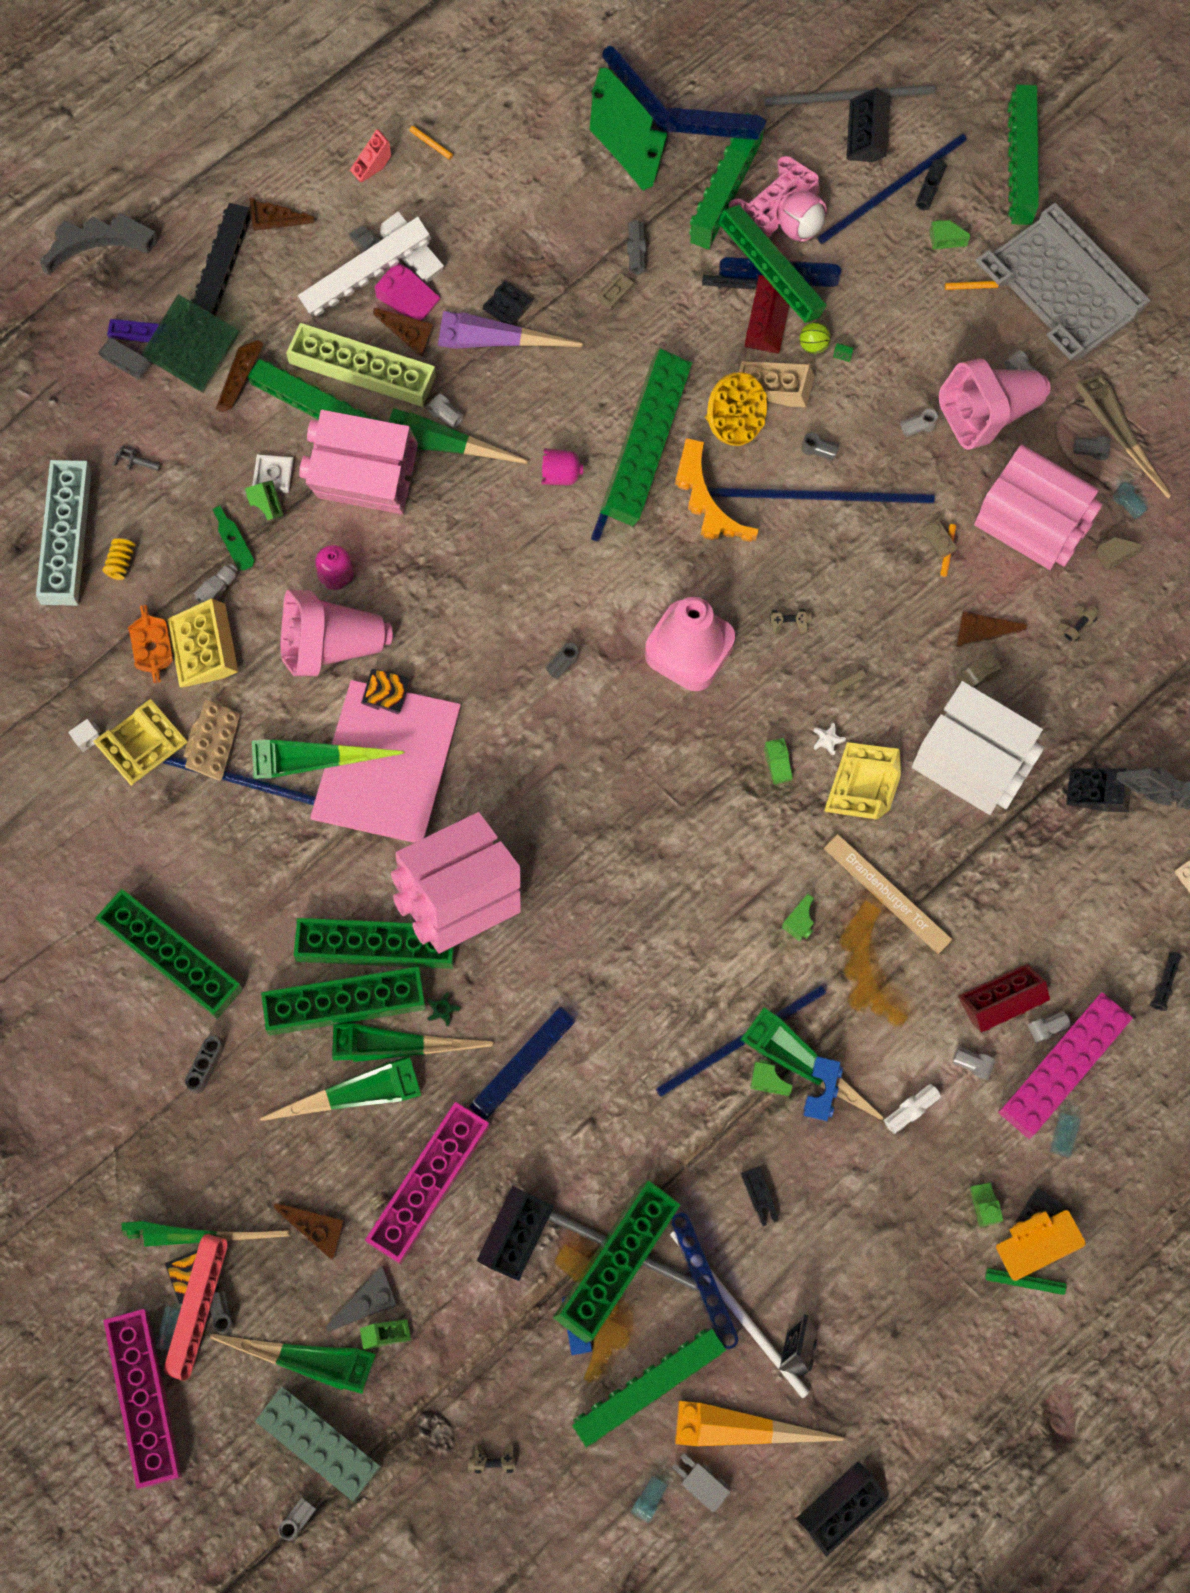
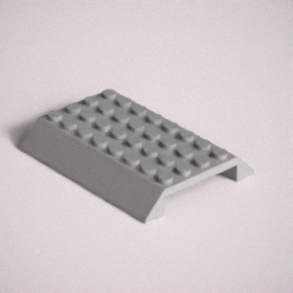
M1056 203L1045 209L1037 222L993 253L988 250L975 260L998 286H1010L1051 329L1046 336L1070 361L1080 360L1124 328L1151 301Z

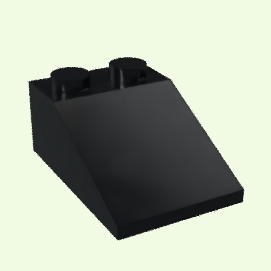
M804 1314L787 1329L779 1370L802 1377L812 1370L814 1362L811 1359L812 1351H815L817 1346V1339H815L816 1330L808 1315Z

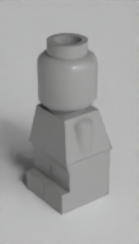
M232 564L225 565L218 571L216 576L204 581L194 593L197 602L201 604L211 598L217 601L221 599L226 590V585H230L236 578L237 568Z

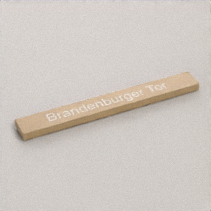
M838 834L825 846L824 850L937 954L952 941L942 929Z

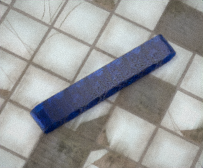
M607 46L602 53L606 63L659 126L667 132L675 131L678 127L676 117L624 55L613 46Z
M665 107L656 124L658 128L667 132L757 140L766 126V121L758 115Z
M725 257L719 264L718 274H723L726 277L756 279L758 283L759 275H763L749 258ZM789 261L810 286L835 287L839 284L842 270L837 264Z
M560 1006L475 1098L469 1108L480 1118L488 1119L571 1028L576 1019Z
M681 1212L677 1213L671 1221L672 1231L714 1333L726 1350H732L738 1344V1335L688 1215ZM678 1218L684 1219L686 1226L678 1228L675 1225V1220ZM690 1237L693 1239L694 1245L689 1248L685 1247L683 1239ZM692 1257H699L702 1265L694 1267L690 1261ZM699 1277H708L710 1284L705 1287L701 1286ZM708 1296H715L718 1304L710 1306L707 1303ZM715 1316H724L726 1324L723 1326L717 1325L715 1323ZM728 1334L734 1338L733 1345L727 1346L724 1344V1335Z

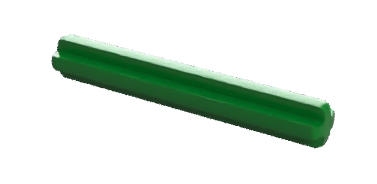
M988 1268L985 1272V1280L1060 1295H1065L1067 1285L1063 1282L1032 1276H1025L1014 1281L1006 1271Z

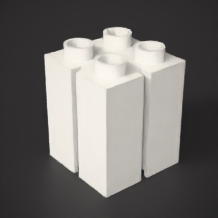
M962 681L944 708V711L947 713L945 716L940 714L922 742L911 768L991 815L997 804L1007 809L1041 755L1045 746L1036 741L1043 729Z

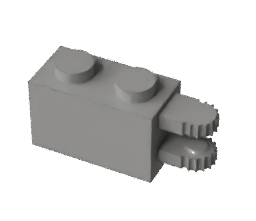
M683 1453L681 1456L682 1461L693 1468L691 1472L687 1475L676 1464L672 1468L684 1478L681 1485L714 1513L729 1495L730 1491L727 1490L729 1485L720 1477L716 1480L711 1475L713 1471L704 1463L701 1466L698 1463L695 1464Z

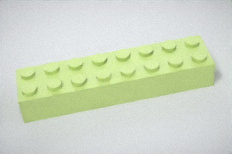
M302 323L299 324L287 351L289 364L421 407L424 406L436 378L435 366Z

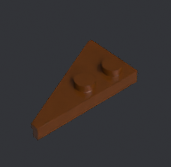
M249 198L254 231L315 223L314 216H310L307 213L292 212V209L283 206H275L269 202L264 204L255 201V198Z
M378 308L373 309V315L414 352L423 357L433 331V324Z
M962 612L956 647H962V645L972 642L975 644L982 640L1000 638L1002 635L1010 633H1020L1026 630L1027 624Z
M277 1203L274 1204V1209L329 1259L334 1260L344 1224L343 1220Z

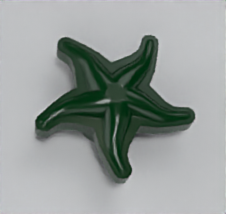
M448 992L438 1002L432 1001L430 998L427 999L428 1004L434 1010L433 1014L427 1019L429 1022L441 1018L445 1022L446 1027H449L450 1014L455 1011L460 1012V1007L448 1003Z

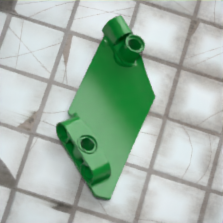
M599 68L591 93L592 106L589 131L614 156L640 189L645 191L653 187L656 181L668 133L651 129L653 118L613 74V70ZM597 94L604 95L602 98L595 97ZM650 153L657 154V156L654 158H651L648 155Z

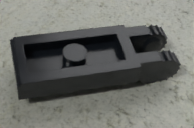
M760 1166L740 1173L761 1226L767 1225L766 1218L762 1212V1209L765 1208L769 1209L771 1219L777 1222L778 1216L773 1206L774 1202Z

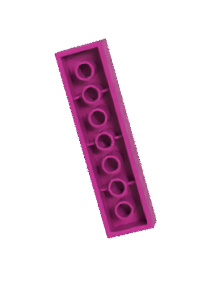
M1101 992L998 1113L1028 1139L1033 1137L1133 1017Z
M455 1102L366 1237V1243L401 1265L489 1130V1123Z
M142 1309L105 1319L103 1322L136 1489H144L183 1478L149 1311Z

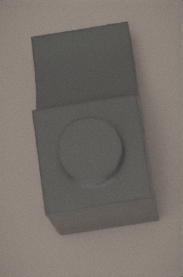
M364 225L349 233L350 239L361 254L380 242L372 230L368 231Z

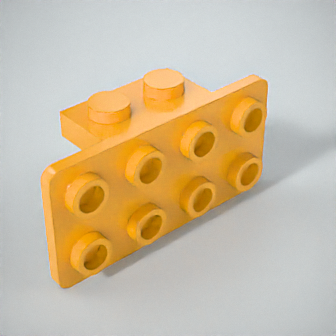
M1065 1210L1049 1218L1045 1211L1034 1214L1031 1219L1025 1222L1016 1223L1013 1228L1009 1229L1013 1237L997 1244L996 1249L1010 1277L1016 1281L1083 1248L1086 1242L1069 1211Z

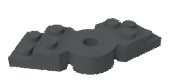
M1144 767L1138 770L1127 769L1126 772H1117V780L1138 794H1146L1145 798L1147 800L1162 805H1171L1172 802H1177V807L1190 810V781L1182 782L1174 779L1173 775L1162 767H1155L1154 769Z

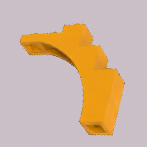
M686 438L675 485L684 490L692 489L688 510H691V513L696 515L705 514L700 535H703L705 539L714 540V538H719L721 532L726 537L737 536L741 537L743 541H756L759 529L738 524L724 514L715 504L706 488L702 475L701 455L704 442Z

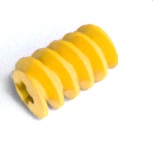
M116 538L111 542L112 546L109 548L105 566L102 570L110 578L124 580L125 578L120 574L127 573V570L123 568L129 567V564L125 561H130L131 557L127 554H133L134 551L130 548H134L136 545L132 541Z

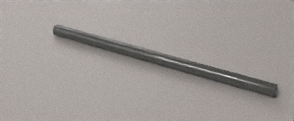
M935 85L883 88L880 90L889 97L935 94ZM872 89L764 97V105L851 100Z
M552 1211L548 1219L600 1245L606 1238L605 1235L555 1211ZM648 1256L642 1264L709 1298L714 1288Z

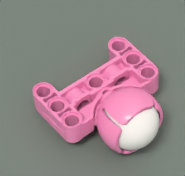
M784 156L777 162L779 178L749 204L742 199L736 198L730 201L729 208L740 205L767 237H770L778 229V224H780L782 230L789 238L804 242L811 239L822 228L827 207L822 198L817 195L820 191L818 175L791 157Z

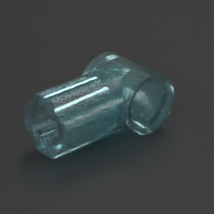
M1130 483L1120 484L1113 494V500L1117 504L1123 505L1135 520L1148 510V507L1134 493V487Z
M652 1476L630 1513L649 1524L658 1508L657 1504L668 1485Z

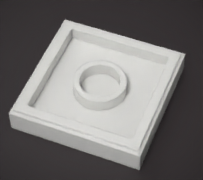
M257 454L252 486L273 480L276 492L289 493L294 458Z

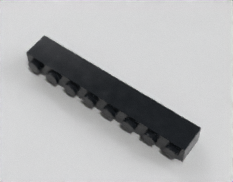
M229 203L227 209L223 211V220L218 225L217 237L212 241V251L207 255L206 267L201 271V281L196 285L195 297L190 301V311L184 318V324H186L188 332L209 337L252 218L249 207Z

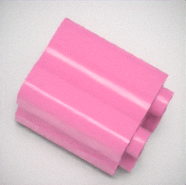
M1021 444L985 497L974 526L1050 571L1055 563L1065 567L1075 552L1081 538L1083 539L1088 533L1103 503L1095 499L1100 489Z

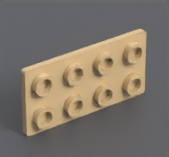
M205 700L200 717L193 723L183 756L187 758L185 767L220 781L224 774L240 713Z

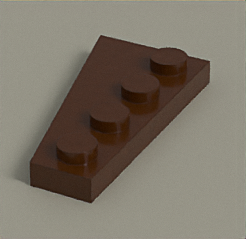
M256 340L238 347L215 409L224 412L233 408L235 400L264 343Z

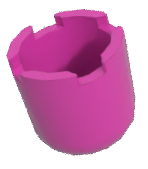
M544 448V454H547V456L543 455L542 477H545V479L541 480V485L569 486L575 484L579 475H583V464H580L579 456L573 451Z
M328 545L317 553L315 559L317 577L326 588L332 590L342 589L343 586L352 581L354 575L353 565L345 549L337 545Z

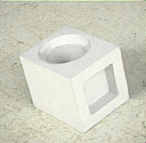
M86 719L68 733L80 750L84 752L95 745L93 741L99 737L98 733L101 731L95 723L91 724Z

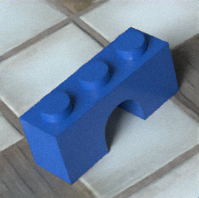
M819 1056L815 1057L812 1076L821 1078L824 1081L825 1090L820 1096L807 1095L803 1116L828 1121V1117L832 1118L834 1106L831 1103L833 1097H837L839 1086H836L837 1078H841L843 1071L840 1061Z

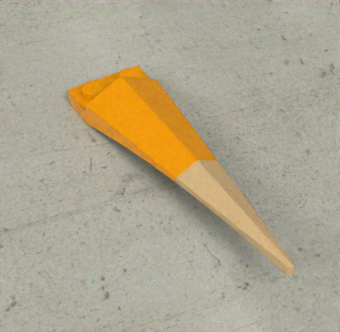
M678 1401L675 1444L717 1446L844 1440L840 1436L704 1403Z

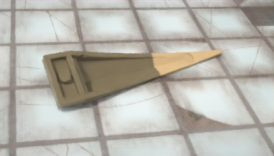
M1101 374L1079 381L1075 388L1084 397L1086 406L1169 499L1171 493L1138 444L1122 413L1112 387Z

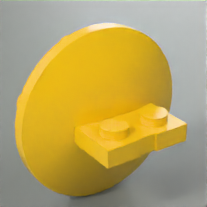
M733 372L722 377L710 394L707 414L704 416L709 422L716 438L722 443L732 446H741L752 441L765 425L767 394L761 383L751 374Z

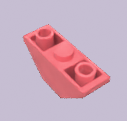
M379 129L375 131L350 169L359 182H363L381 171L391 157L389 140Z

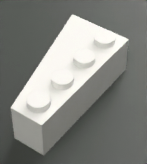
M396 212L381 224L379 235L381 240L407 224V221L399 212ZM427 245L414 250L410 257H403L401 259L425 284L442 273L444 267Z

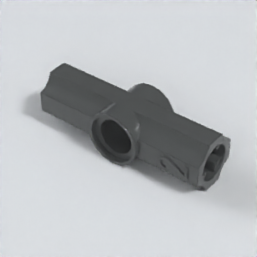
M633 220L628 223L627 254L629 255L630 272L638 275L645 272L644 255L646 248L643 223L639 220Z

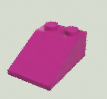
M400 263L390 268L375 285L376 298L404 316L420 321L425 319L440 300V297L423 281Z

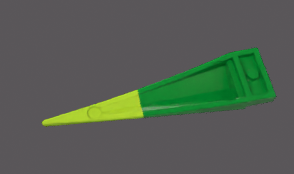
M276 739L252 740L254 779L276 778L400 755L405 752Z

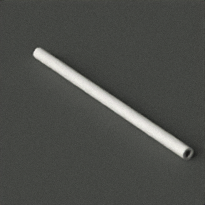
M678 1228L675 1229L670 1236L779 1369L782 1356ZM780 1370L802 1398L810 1393L809 1389L797 1375Z

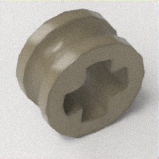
M385 1192L378 1194L370 1200L369 1203L374 1205L373 1209L375 1211L381 1209L390 1201L389 1198H385Z

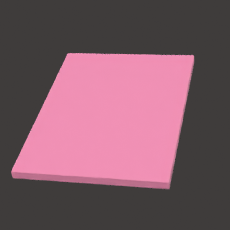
M351 680L332 745L400 750L405 753L325 768L310 818L319 822L415 843L424 839L461 704L406 692L399 714H395L382 708L377 710L361 704L367 683Z

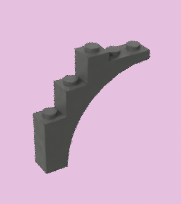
M122 213L113 218L110 225L92 216L89 221L85 222L83 229L64 220L56 228L55 236L57 241L52 244L48 253L42 257L40 264L43 272L51 275L60 264L82 251L102 246H124L149 254L158 242L155 231Z

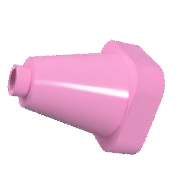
M978 358L956 365L940 388L939 403L958 442L963 448L969 450L990 444L1004 426L1041 406L1050 393V382L1046 376L1041 375L1036 370L991 369L984 359Z
M287 590L285 593L280 649L282 661L293 676H318L322 665L380 653L383 645H390L392 642V626L390 623H384L381 615L321 601L311 590Z
M689 597L672 603L646 641L645 659L653 670L691 691H701L710 686L732 653L735 632L727 621L714 614L712 607L707 601L699 597Z

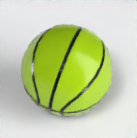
M819 322L807 324L800 332V345L810 354H819L825 351L831 341L829 329Z

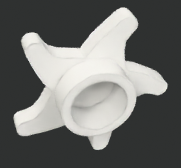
M834 723L831 724V728L827 731L814 728V732L820 738L815 744L814 749L817 750L819 747H824L831 755H835L834 745L845 742L846 738L835 734Z

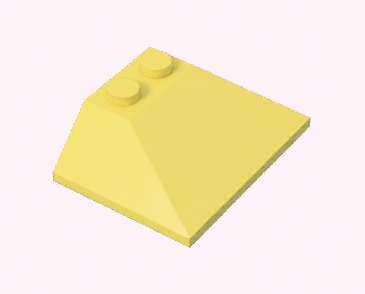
M151 699L137 708L130 717L111 731L107 730L93 741L131 786L187 744V740Z
M847 742L824 811L877 820L887 813L891 808L901 777L900 750Z

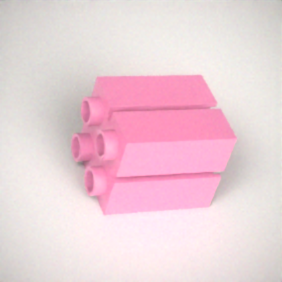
M321 410L319 420L311 419L309 423L307 440L314 443V449L312 450L311 457L303 456L300 478L306 479V485L313 490L317 498L404 515L410 481H405V475L412 476L418 442L415 436H413L410 427Z
M479 812L396 852L397 869L391 872V877L399 892L393 895L394 903L402 916L410 913L415 919L413 929L422 944L430 941L438 953L521 913L519 891L520 866L501 841L493 845V841L498 839L497 835Z

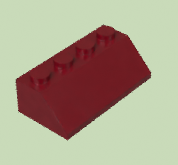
M759 275L744 347L779 354L789 304L763 275Z
M1028 964L1022 965L958 995L971 1023L981 1033L1050 1001L1046 981Z

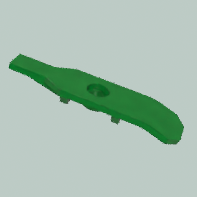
M221 506L213 508L212 510L219 522L218 532L237 569L245 571L251 568L254 564V559L236 524L226 517ZM231 536L236 537L234 541H229Z

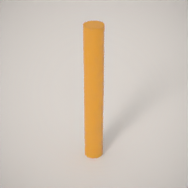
M411 126L409 130L411 133L447 159H452L453 153L415 126Z
M995 281L945 283L944 288L945 290L998 288V284Z
M950 524L948 535L954 542L956 525ZM951 554L943 558L940 575L943 577L948 575Z

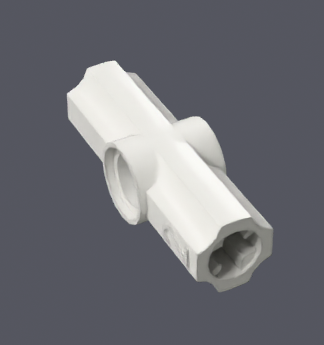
M929 1084L918 1094L908 1098L899 1106V1109L884 1120L888 1129L895 1134L909 1122L915 1121L926 1112L927 1108L941 1098L939 1091L935 1086Z

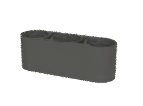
M109 338L98 351V354L104 360L137 379H141L151 367V363L145 357L112 338Z
M209 1036L203 1041L185 1078V1085L192 1093L198 1094L204 1091L223 1053V1045L215 1036ZM218 1043L216 1050L209 1051L210 1044ZM209 1061L207 1068L200 1069L201 1062ZM194 1079H200V1084L197 1087H191V1082Z

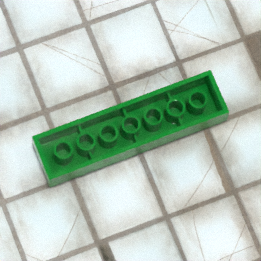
M1016 84L1014 92H1011L1010 102L1007 105V113H1010V117L1007 120V127L1010 128L1007 136V142H1010L1007 156L1010 157L1008 162V172H1010L1008 177V187H1010L1008 202H1011V206L1008 208V217H1011V224L1032 225L1039 206L1037 85Z
M747 112L743 119L740 118L737 125L738 130L733 132L730 140L731 144L725 148V157L723 160L720 159L717 166L718 171L713 173L710 180L711 185L705 189L703 202L700 201L696 210L698 212L690 220V243L710 250L721 226L718 224V221L723 211L728 209L730 201L735 199L763 141L765 119Z
M123 889L95 917L101 926L215 1019H218L243 991V988L237 981Z
M297 918L294 958L296 962L453 969L455 946L438 953L430 941L425 944L419 941L414 932L413 923Z
M419 967L261 992L265 1028L269 1036L426 1010Z
M649 1180L641 1184L556 1311L553 1319L585 1343L592 1341L675 1215L680 1204Z
M705 1328L695 1335V1341L692 1343L686 1341L677 1348L679 1352L674 1355L670 1352L660 1360L661 1364L655 1367L653 1364L645 1369L643 1377L638 1379L635 1376L625 1384L627 1388L622 1391L619 1388L608 1395V1401L603 1403L601 1400L591 1407L592 1412L587 1415L583 1412L574 1418L572 1428L584 1447L588 1448L722 1355L726 1349L712 1329L707 1331Z

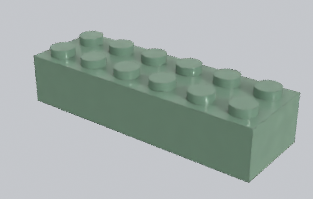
M284 1387L279 1389L255 1420L256 1423L353 1502H356L382 1467Z

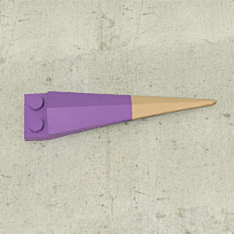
M443 311L438 346L454 349L489 346L582 347L583 343L463 312L459 314Z

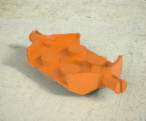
M141 605V618L128 626L135 661L134 665L141 671L151 672L153 683H157V681L160 683L159 672L168 667L173 661L167 624L164 619L150 616L148 606L144 605L143 608ZM149 643L157 644L153 650H148L147 645Z

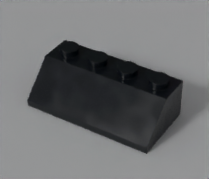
M878 87L850 100L847 160L875 162L887 156L890 97Z
M512 1186L476 1261L496 1272L519 1281L554 1206Z
M856 1462L795 1519L819 1550L827 1557L889 1499L873 1475L859 1462Z

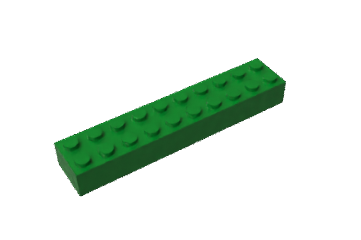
M661 348L653 356L600 513L632 527L639 521L692 362Z

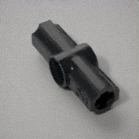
M933 160L925 177L924 184L915 203L920 210H929L938 192L939 185L947 168V164L943 160Z

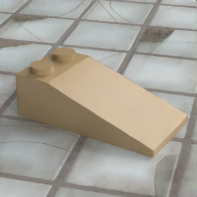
M741 362L739 372L751 374L761 383L767 394L766 399L768 402L790 407H807L815 377L810 365Z

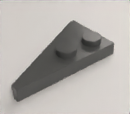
M383 1267L374 1273L326 1326L328 1332L396 1306Z

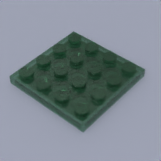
M177 294L141 355L203 393L240 331L180 294Z

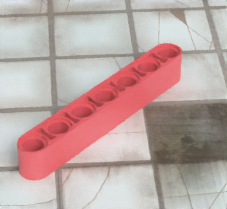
M205 1234L200 1241L164 1366V1373L167 1376L186 1381L192 1373L228 1246L227 1240L224 1238Z

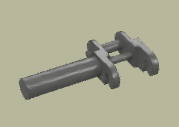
M125 445L120 447V451L117 450L114 457L115 461H113V465L116 466L119 459H129L128 470L132 469L133 464L159 471L161 468V464L136 457V448H133V450L127 449ZM124 452L130 453V456L128 457L123 454Z

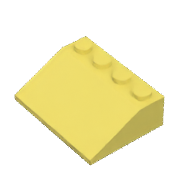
M211 598L167 619L179 686L181 688L224 679L238 672L226 605Z

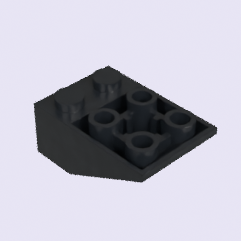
M1070 768L1066 805L1106 812H1129L1131 789L1117 780V772H1126L1127 768Z

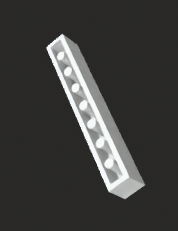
M416 217L298 296L312 317L319 316L324 313L325 308L338 304L339 299L352 295L355 292L354 289L367 285L374 276L379 277L388 267L396 266L403 257H410L414 250L428 245L431 237L420 219Z

